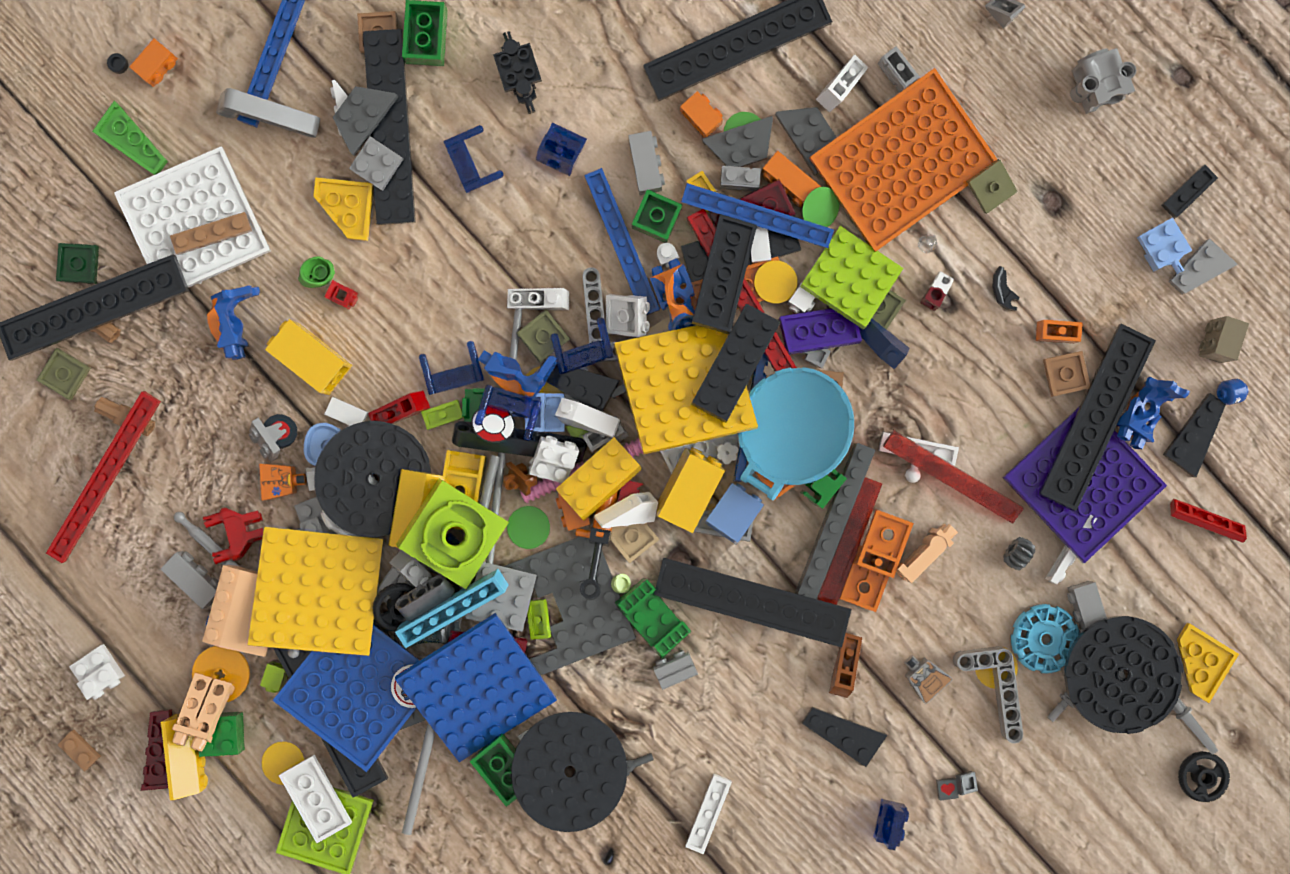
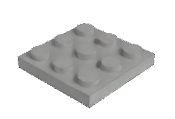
M483 562L477 572L475 581L499 569L509 585L505 593L466 614L465 618L482 622L496 613L506 628L522 632L537 575Z

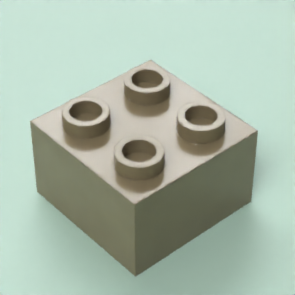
M1229 316L1210 320L1205 327V338L1199 346V356L1218 363L1238 360L1249 323Z

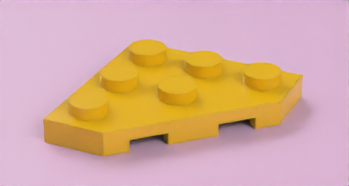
M315 177L313 196L342 230L344 235L350 240L368 241L374 185L366 182Z
M1186 623L1177 638L1189 691L1205 702L1210 703L1239 654L1192 624Z

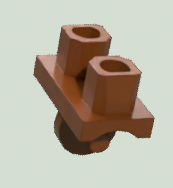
M512 462L506 463L509 472L503 477V486L507 490L518 488L525 496L530 495V488L537 485V476L528 474L527 467L523 463L516 466Z

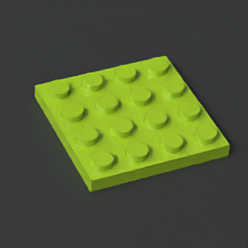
M840 226L832 237L829 247L824 249L800 287L864 330L904 268L879 251L875 252L870 245Z
M334 788L352 823L319 843H316L292 800L276 853L341 874H351L374 800L360 795L352 798L350 792Z

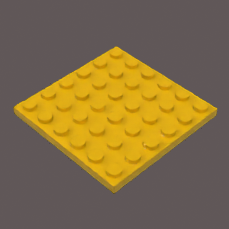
M696 325L614 343L643 455L758 428L747 386L726 423L691 405L729 334Z
M264 527L248 646L369 656L374 620L373 602L377 595L383 539Z

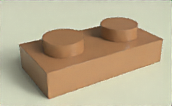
M72 730L58 744L84 772L101 757L75 730Z

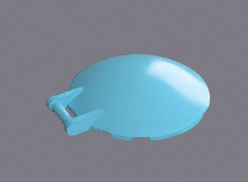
M786 368L776 371L775 374L766 379H762L750 391L749 397L758 428L738 433L740 446L749 462L741 475V481L750 483L767 494L769 499L775 500L784 485H802L817 481L828 475L841 463L853 439L854 414L848 396L832 378L810 368ZM756 471L774 483L772 488L753 477L754 472Z

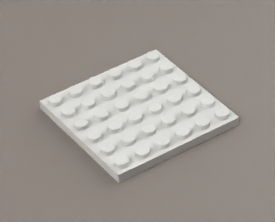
M222 146L114 192L146 263H152L172 254L176 255L188 288L271 252ZM242 212L247 214L252 232L180 255L175 253L170 235Z

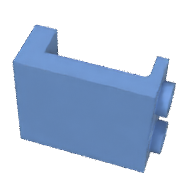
M732 483L705 521V524L735 545L740 541L764 506L758 496L754 494L752 496L745 492L746 489L738 483L736 485Z

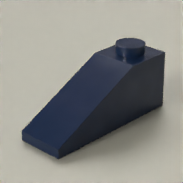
M874 319L870 320L864 330L859 327L861 338L879 358L893 369L907 356L910 348Z

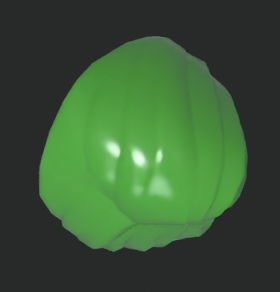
M320 256L309 258L300 267L298 281L301 285L308 288L325 286L334 277V265L331 261Z

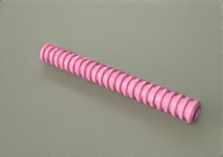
M639 438L636 441L632 440L630 444L625 443V446H623L632 457L635 455L638 457L640 453L643 454ZM581 462L580 465L575 464L576 467H574L571 470L569 477L577 469H579L584 464V462ZM542 478L543 481L538 480L537 485L530 488V495L525 496L521 491L520 493L524 502L529 503V500L534 501L536 497L539 499L541 495L546 496V493L550 494L551 491H557L556 488L562 483Z

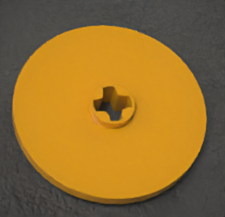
M218 646L204 650L197 657L192 668V680L194 674L197 673L211 677L213 680L218 679L231 683L235 689L227 702L238 698L247 688L250 679V668L244 655L240 651ZM223 670L222 673L225 674V676L219 678L220 675L217 674V672Z

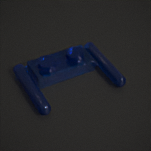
M481 125L443 141L466 193L504 176L501 170L483 178L479 176L464 140L482 133L484 128Z
M604 318L597 319L601 341L597 340L562 353L558 334L553 333L551 335L560 374H565L568 371L571 372L614 357Z
M473 341L467 342L472 364L431 375L426 354L419 355L429 395L484 381Z
M486 385L475 424L478 426L482 425L488 406L526 419L529 418L523 438L526 441H530L542 402L498 387L494 388L491 385Z

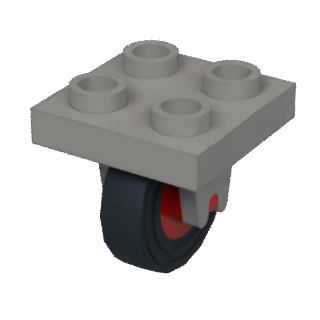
M284 414L270 416L264 422V425L258 417L251 422L249 437L254 444L258 443L261 448L259 450L264 459L268 458L271 463L278 458L280 449L289 447L295 441L297 426L290 417Z

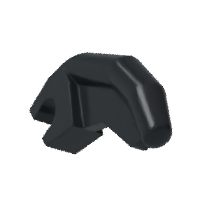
M999 266L993 275L992 282L996 301L1006 310L1017 311V307L1011 305V300L1018 301L1020 297L1007 286V272L1004 270V267Z

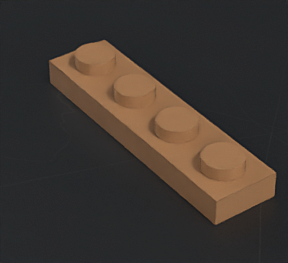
M242 212L170 235L175 253L180 255L252 232L247 214Z

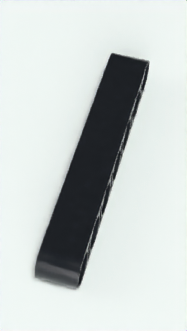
M466 421L455 423L452 443L458 447L534 457L541 436L545 438L546 436H552L559 442L565 443V441L576 444L579 453L575 463L583 461L587 443L583 438L516 428L509 439L499 443H491L479 438L473 431L471 422Z

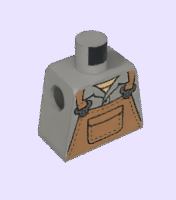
M911 655L904 662L910 669L905 676L925 704L932 700L953 680L926 658L919 662Z

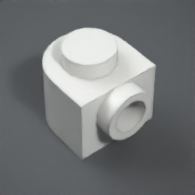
M663 243L658 247L657 258L661 267L666 266L668 268L669 261L676 258L679 260L677 251L672 244Z

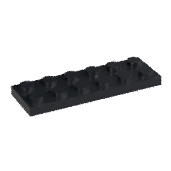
M722 214L719 215L691 324L730 334L757 228L756 224Z
M768 230L771 258L777 256L779 258L801 251L797 238ZM699 241L681 246L691 282L702 280L708 261V256ZM750 253V256H749V260H748L747 266H748V265H751V264H754V263H752V261H751V253Z
M746 304L691 405L726 423L775 334L780 321Z

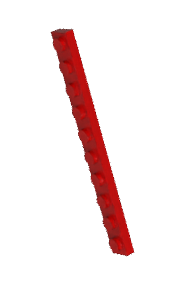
M701 209L688 216L687 221L709 257L716 228L705 209ZM744 278L737 305L739 311L742 312L745 305L748 304L765 313ZM775 332L764 352L775 372L786 368H797Z
M141 391L46 554L60 563L67 561L161 403L160 400L146 391Z

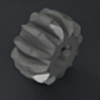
M1018 537L1005 550L1006 553L1003 555L1004 562L1015 570L1025 568L1033 558L1035 545L1028 539Z

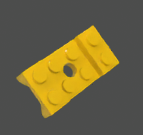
M447 450L443 470L444 481L454 488L459 485L465 488V495L478 502L487 456ZM457 526L451 527L453 529L463 530L462 528Z

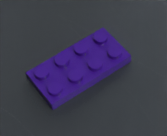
M834 309L780 316L778 319L785 348L789 355L860 344L862 342L859 327Z

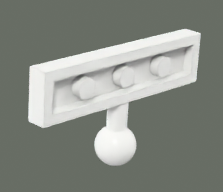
M882 432L878 451L912 457L911 468L906 471L905 477L908 482L916 483L921 477V473L918 470L920 459L955 466L959 447Z

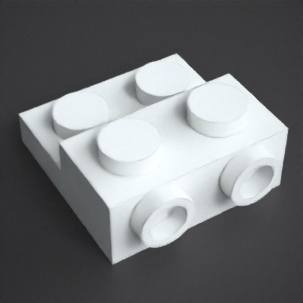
M606 295V333L632 337L645 336L650 328L649 322L646 321L647 313L650 310L647 297Z
M541 436L529 474L563 483L574 468L579 453L578 447L569 441L563 443L557 441L552 436H546V438Z
M104 644L69 666L79 681L77 686L87 700L91 698L94 700L105 694L103 690L108 687L112 689L121 683L120 679L125 676Z

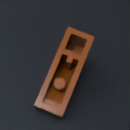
M848 633L845 634L842 648L839 647L829 689L830 694L848 698L854 691L862 637Z

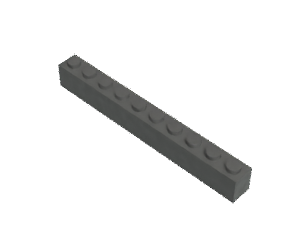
M854 443L842 475L847 479L833 495L796 588V594L817 599L876 451L875 449L860 443Z

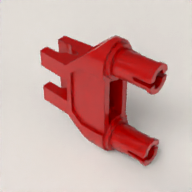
M224 507L218 513L203 516L206 528L221 523L225 525L230 546L228 549L212 553V557H215L213 558L215 564L231 559L239 561L254 542L263 539V528L250 531L248 526L263 521L262 514L258 510L242 515Z

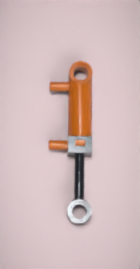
M619 490L595 511V515L617 503ZM595 518L591 531L577 528L575 532L576 536L589 538L590 544H595L589 578L580 585V593L587 600H595L600 595L601 590L596 578L602 546L609 547L612 527L602 528ZM588 585L595 586V592L591 595L585 593Z

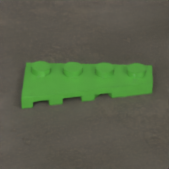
M113 101L92 132L152 174L160 173L168 160L116 101Z

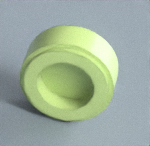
M626 574L615 575L612 578L611 587L616 593H626L631 587V580Z

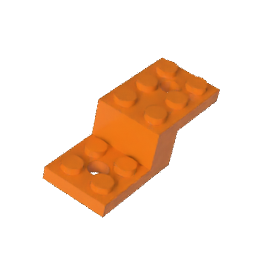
M877 509L875 510L864 543L857 547L839 599L874 612L877 611L889 577L894 578L914 523ZM886 529H891L893 532V537L890 540H885L883 537V532ZM862 582L869 584V590L865 593L859 590V585Z

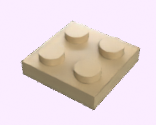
M647 523L616 526L611 530V541L628 563H631L659 540Z

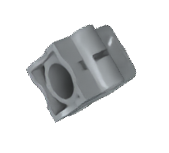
M1106 48L1091 53L1080 59L1078 65L1072 70L1077 85L1072 88L1070 97L1074 102H1082L1086 114L1096 111L1102 105H1113L1125 99L1126 95L1132 94L1135 91L1131 78L1136 74V66L1132 62L1123 63L1117 48L1110 51Z

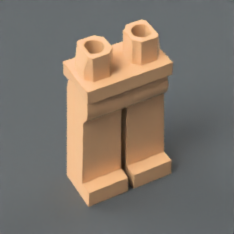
M943 523L938 529L931 528L928 531L930 535L924 537L923 544L903 563H899L896 573L904 581L912 583L947 547H951L954 544L951 539L958 532L950 524L946 525Z
M195 673L177 724L173 726L175 731L173 743L185 746L188 737H192L194 739L190 747L202 752L206 743H211L213 738L211 736L235 687L231 683L218 679L213 680L211 677Z

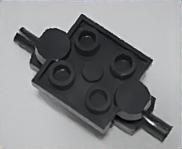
M507 31L509 39L506 32H504L505 42L503 47H501L502 52L493 54L505 93L513 91L514 95L517 96L518 102L525 104L528 114H531V110L532 113L536 112L532 101L537 98L534 90L536 89L535 83L542 82L530 43L520 46V42L513 40L511 32Z

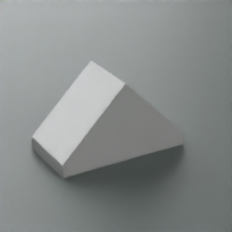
M991 0L985 7L1004 29L1024 10L1025 4L1016 0Z

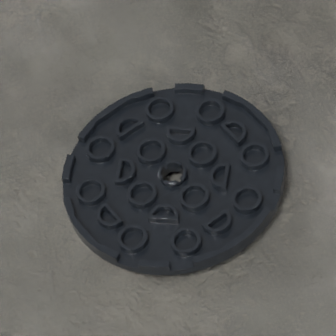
M382 421L356 423L335 434L319 454L314 471L316 497L328 518L343 530L363 537L386 536L391 533L401 469L431 473L430 461L423 446L405 429ZM373 473L379 477L378 483L374 485L370 484L368 480L370 474Z
M1112 616L1091 624L1075 639L1065 662V686L1073 706L1088 722L1112 733H1139L1144 731V729L1157 725L1172 711L1182 689L1181 673H1183V667L1174 643L1159 627L1136 617ZM1126 669L1128 676L1126 679L1121 680L1119 671Z
M580 712L556 713L535 723L519 741L512 761V787L522 809L538 824L560 832L582 831L603 821L619 803L627 781L626 755L616 734L601 720ZM567 766H573L575 769L572 777H567L564 773Z

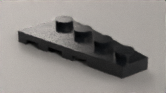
M556 362L557 364L546 382L582 404L603 412L620 380Z
M1208 393L1163 455L1192 477H1197L1226 405L1217 397Z
M815 707L809 710L802 721L803 725L865 767H867L888 736L883 732H878Z

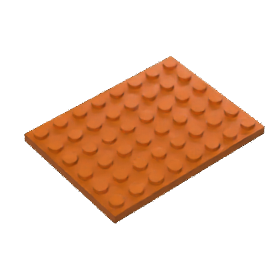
M935 68L809 157L857 229L875 252L967 187L968 183L966 181L997 160Z

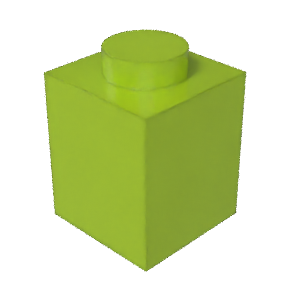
M275 661L267 663L260 686L265 687V690L268 692H279L286 683L288 675L281 663Z

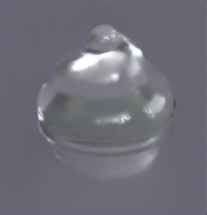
M932 234L922 235L918 242L919 249L924 253L933 252L938 246L937 238Z

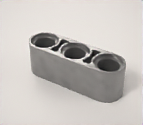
M439 574L401 596L396 601L395 607L407 621H412L449 599L454 593V588L443 575Z

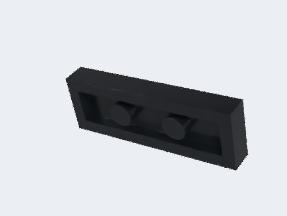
M1204 164L1161 206L1174 219L1177 218L1218 177Z

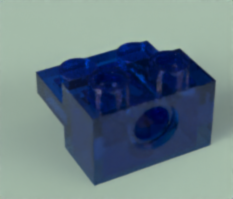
M552 122L538 148L536 161L571 176L587 138Z
M881 799L873 835L876 842L884 843L887 849L894 851L896 846H900V841L904 840V823L909 818V811L903 803Z

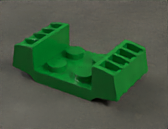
M642 578L619 598L615 605L662 659L691 633V630L674 615L659 596L654 595L655 587L647 579Z

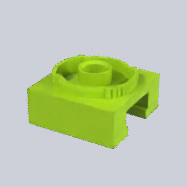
M439 478L396 545L400 550L464 589H467L509 522ZM457 526L462 528L465 534L464 540L458 545H450L446 541V532L451 527Z

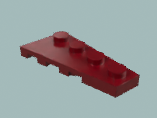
M780 179L739 198V200L790 216L796 215ZM711 212L710 216L715 226H717L720 214Z
M172 709L150 712L147 734L149 741L148 747L145 750L147 757L146 765L143 767L144 782L141 784V791L168 788L161 722L173 716Z

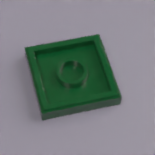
M58 243L56 281L97 284L99 246Z

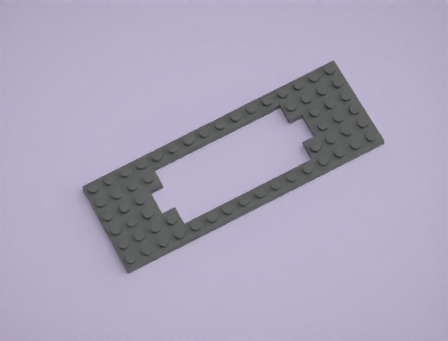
M577 537L504 566L536 574L534 589L537 597L540 598L553 593L563 621L550 626L557 648L529 658L540 675L636 639L631 623L615 605V602L621 597L611 587L613 577L603 551H601L596 578L601 590L599 597L595 600H587L580 593L581 583L589 578L595 544H590L589 538ZM476 577L472 579L470 584L475 582ZM458 584L452 586L454 593L459 591L460 586ZM588 585L585 589V593L588 595L595 592L594 585ZM374 618L373 624L390 637V630L382 628ZM393 619V620H392V623H394V624L402 623V622H405L406 619H403V620ZM416 708L400 730L426 719Z

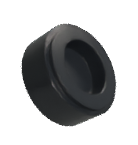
M114 53L108 57L107 66L112 72L122 74L128 69V60L123 55Z

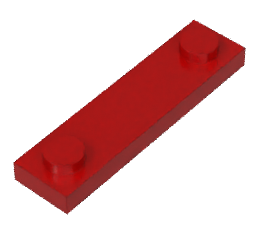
M1173 499L1170 502L1172 517L1242 543L1247 539L1246 526L1177 499Z

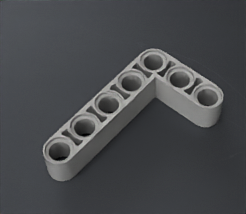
M226 88L221 93L216 111L218 115L227 118H234L239 114L312 138L317 136L321 119L317 116L231 88Z
M590 267L583 272L590 354L596 362L618 361L617 356L613 354L615 342L607 343L600 274L597 269ZM595 273L597 278L595 281L589 282L586 279L587 275ZM591 292L599 294L596 301L589 300L588 295ZM599 311L601 313L598 320L591 319V312ZM599 329L603 332L600 339L592 337L594 330ZM596 349H603L605 355L602 358H596L594 356Z
M1002 646L957 652L953 657V662L956 667L963 671L993 669L1001 734L1009 742L1019 743L1023 738V728L1012 653ZM1001 652H1005V658L999 661L998 655ZM982 654H986V661L984 663L979 662V657ZM966 656L968 659L967 663L961 666L960 660ZM1007 671V678L1001 680L1002 672ZM1010 690V696L1004 699V692ZM1012 709V716L1006 718V712ZM1015 729L1014 736L1009 737V731Z

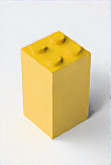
M291 319L284 321L279 327L280 331L278 334L272 336L267 342L268 346L265 350L319 393L330 395L353 365L300 323Z
M685 447L658 500L657 516L693 533L725 472L719 460L710 455L708 458L705 457L700 450L691 447V449Z

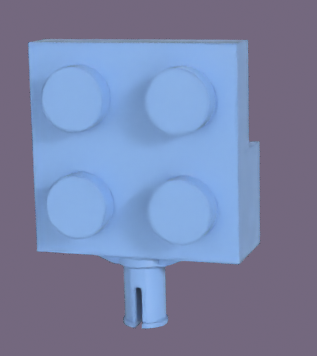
M1173 218L1137 237L1146 253L1144 257L1153 272L1168 265H1172L1176 274L1184 271L1179 260L1183 255L1191 252L1192 249Z
M538 393L534 399L525 395L524 409H512V412H520L512 413V416L524 417L525 430L565 432V424H562L555 416L561 399L565 398V394Z

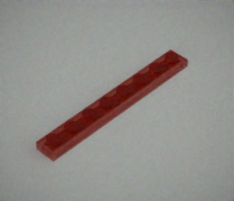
M894 429L883 444V447L1012 524L1024 509L1020 504Z
M867 477L864 478L821 587L818 600L837 605L882 483Z

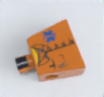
M259 464L262 500H271L296 494L297 485L307 484L306 474H296L295 466Z

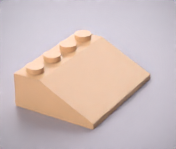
M223 565L202 642L235 651L266 656L268 647L248 646L258 572L236 565Z

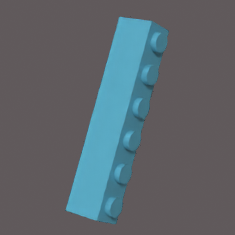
M497 569L470 584L467 589L463 588L454 593L449 599L418 618L401 623L395 633L404 647L407 648L502 595L509 584L500 570Z

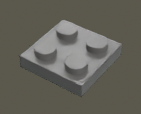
M369 137L349 169L383 191L403 161V158L372 137Z

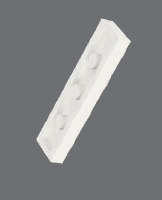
M1090 515L1083 528H1092L1091 519L1094 516ZM1066 545L1045 578L1051 583L1058 584L1065 578L1066 569L1076 559L1075 554Z
M713 773L685 844L686 848L704 854L731 786V780Z

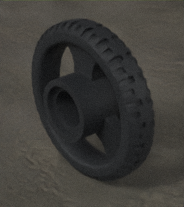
M406 583L390 584L377 594L373 602V615L382 628L395 632L401 623H392L393 619H405L398 610L394 609L395 603L402 596L400 595L401 591L410 592L415 589L413 586ZM389 596L390 598L387 601L389 611L385 614H380V605L383 599Z
M1206 751L1195 752L1184 759L1178 772V781L1181 789L1187 796L1198 802H1212L1219 799L1227 790L1230 781V773L1225 762L1217 755H1212ZM1210 759L1216 765L1213 769H1209L1203 765H1197V760ZM1187 772H1191L1192 781L1198 784L1195 791H1192L1187 784ZM1206 773V778L1201 780L1202 775ZM1218 777H1221V781L1217 789L1212 793L1208 794L1207 789L1213 788L1217 784Z

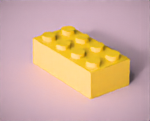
M613 437L559 485L556 490L582 520L585 521L642 469L637 461Z

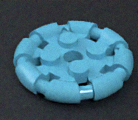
M1050 604L1035 605L1030 607V610L1026 613L1023 611L1014 622V631L1011 634L1012 650L1019 657V662L1029 670H1038L1045 674L1060 671V668L1065 666L1070 647L1080 634L1077 624H1074L1072 620L1073 617L1064 609L1058 606L1051 607ZM1049 614L1054 616L1053 621L1048 620ZM1036 616L1038 621L1032 623L1030 619ZM1064 624L1068 627L1065 631L1061 628ZM1022 630L1027 631L1026 638L1021 637ZM1044 634H1049L1051 637L1048 644L1042 643L1041 639ZM1066 640L1070 641L1069 648L1065 647ZM1028 648L1031 652L1025 654L1024 649ZM1057 654H1059L1061 658L1058 661L1054 659V656H1056ZM1039 657L1044 658L1042 664L1038 663Z

